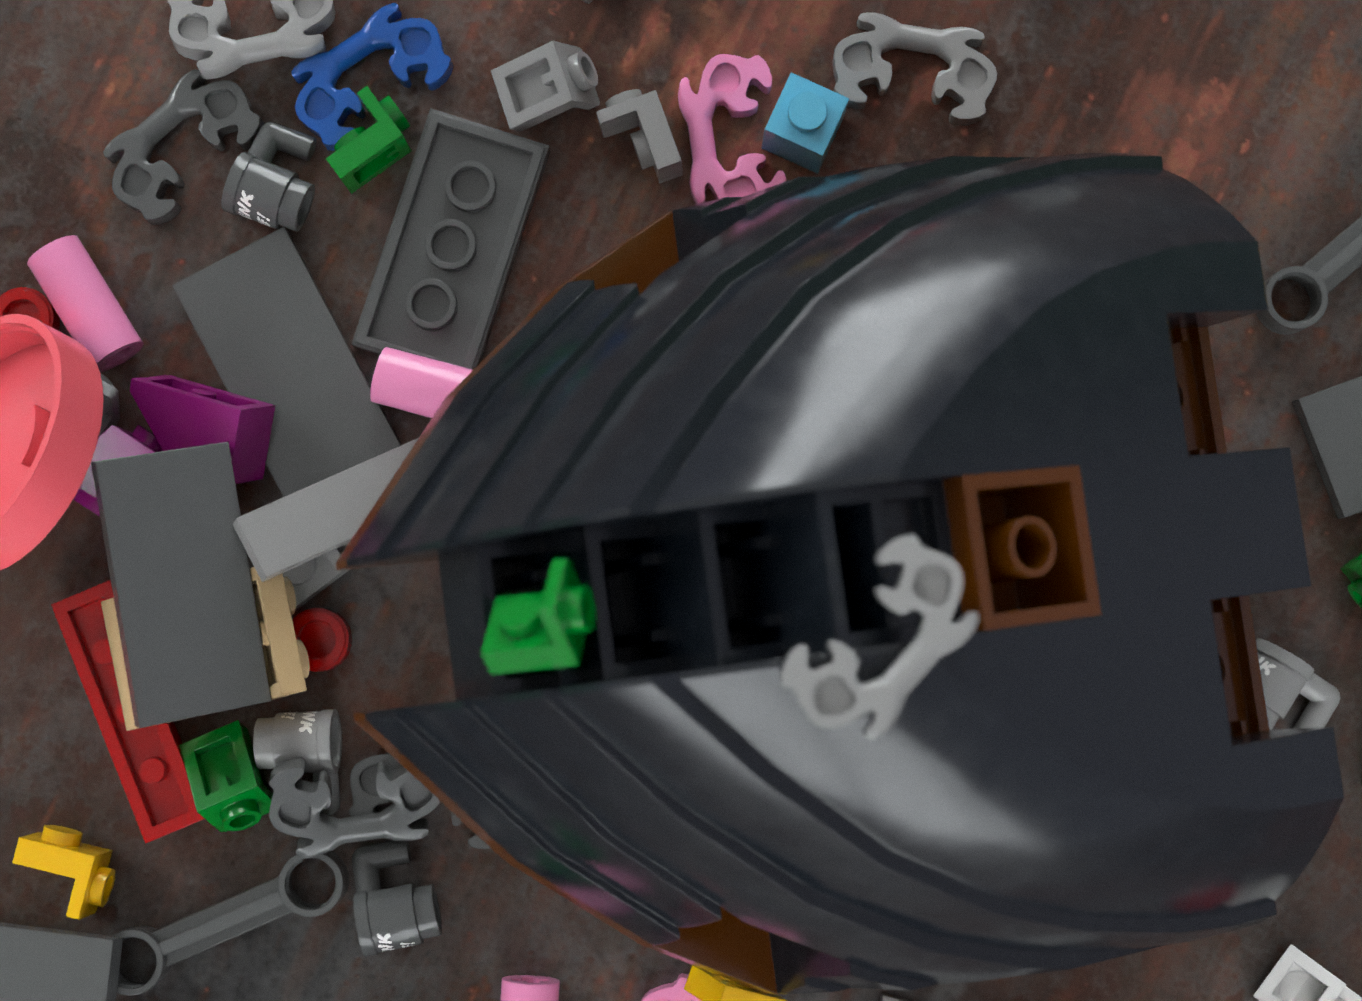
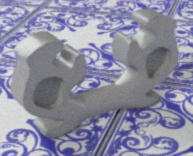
M167 0L171 9L169 34L174 48L180 55L186 58L199 60L196 62V65L203 79L220 78L236 71L243 65L277 57L308 58L325 52L324 37L320 33L324 32L332 24L336 14L333 0H270L276 18L288 20V22L276 32L235 40L221 36L231 29V20L224 0H213V5L210 7L201 6L204 0Z
M875 12L862 13L858 17L856 25L859 29L867 30L868 32L848 36L841 40L835 48L832 59L833 73L836 81L834 92L849 98L847 107L853 109L864 108L867 101L866 94L859 87L874 84L877 87L879 96L886 94L892 78V64L883 60L881 54L894 49L937 55L949 64L948 70L938 72L932 86L931 98L934 105H938L944 96H949L960 104V106L951 111L948 117V121L951 124L970 125L980 121L986 113L985 102L997 80L996 67L992 61L971 48L981 45L984 34L970 27H953L938 30L901 24L884 14Z
M915 535L899 536L889 541L875 556L877 565L891 563L900 565L897 583L893 589L886 586L874 588V594L878 601L888 610L898 615L906 614L911 610H915L921 615L917 636L883 675L865 683L859 682L856 678V672L859 669L860 660L845 644L833 639L828 640L826 643L827 649L833 654V660L826 665L809 669L808 647L804 644L794 646L785 657L787 659L781 671L780 683L794 691L804 713L815 724L825 728H835L846 725L872 711L871 718L864 726L862 734L870 739L879 737L896 722L908 694L938 660L964 645L972 636L979 621L977 612H965L960 619L952 623L953 615L962 595L964 582L963 572L959 564L954 559L938 551L923 547Z

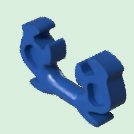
M391 3L377 10L367 20L361 30L331 50L305 58L291 71L292 76L298 84L308 80L297 97L295 104L296 114L307 129L321 138L327 150L335 151L334 146L337 141L354 129L352 127H342L350 114H355L361 119L366 116L361 101L350 88L337 90L335 86L344 71L374 51L383 49L394 50V54L388 62L396 79L406 88H410L412 85L410 75L418 71L427 70L425 83L428 89L432 91L440 88L452 74L453 63L450 57L444 54L439 33L432 22L423 18H409L395 22L401 18L402 13L398 4Z

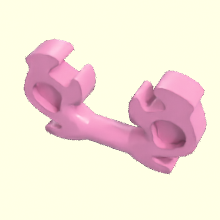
M729 54L714 56L709 60L702 73L697 94L692 92L687 77L681 79L678 102L688 126L692 155L689 183L691 194L696 204L705 202V191L707 188L712 191L715 199H720L724 197H744L786 182L785 173L782 170L776 172L771 182L765 183L757 170L765 166L766 156L764 154L751 153L740 156L735 169L730 172L725 171L717 159L712 118L716 107L724 106L727 108L730 116L734 118L750 117L757 113L758 101L746 97L749 87L751 85L757 86L764 94H769L771 91L772 76L770 68L759 55L748 59Z

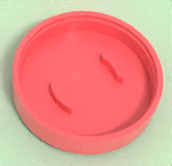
M22 314L0 316V571L13 565L32 551L48 535L66 512L77 494L92 461L103 416L101 374L90 351L80 342L36 318Z

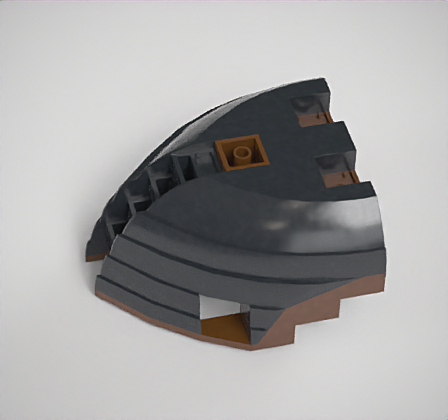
M1078 153L1045 157L949 156L856 169L826 177L800 176L744 197H724L672 210L658 217L555 288L445 398L337 560L336 570L438 560L456 699L354 714V721L504 861L638 944L762 993L775 995L825 993L849 988L916 990L936 984L976 982L1070 970L1169 944L1191 942L1246 928L1277 915L1275 900L1295 883L1313 858L1335 819L1344 799L1333 727L1269 730L1249 595L1311 586L1290 447L1227 453L1208 326L1268 310L1258 241L1228 210L1187 179L1164 170L1162 156L1138 153ZM915 535L923 547L938 551L954 559L963 572L964 582L962 595L953 615L952 623L960 619L965 612L974 611L979 616L978 624L972 636L964 645L940 658L908 694L896 722L890 729L874 739L865 737L862 734V730L870 720L872 711L846 725L835 728H825L811 721L799 705L794 691L780 683L781 671L789 651L797 644L807 646L809 669H815L833 660V654L829 652L826 645L828 640L833 639L845 644L860 660V666L856 672V678L859 682L865 683L883 675L917 636L921 615L915 610L898 615L888 610L878 601L874 594V588L886 586L893 589L897 583L900 565L897 563L877 565L875 562L877 552L889 541L899 536ZM569 558L581 585H588L591 588L597 611L595 628L592 632L586 634L580 665L491 675L480 653L495 598L498 596L543 592L552 560Z

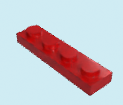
M111 580L53 603L51 606L146 844L202 821L204 818L197 812L179 746L182 742L174 721L126 731L101 607L102 601L114 598Z

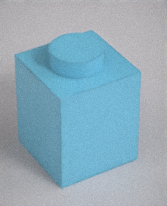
M791 72L764 129L762 149L818 174L842 123L849 98Z

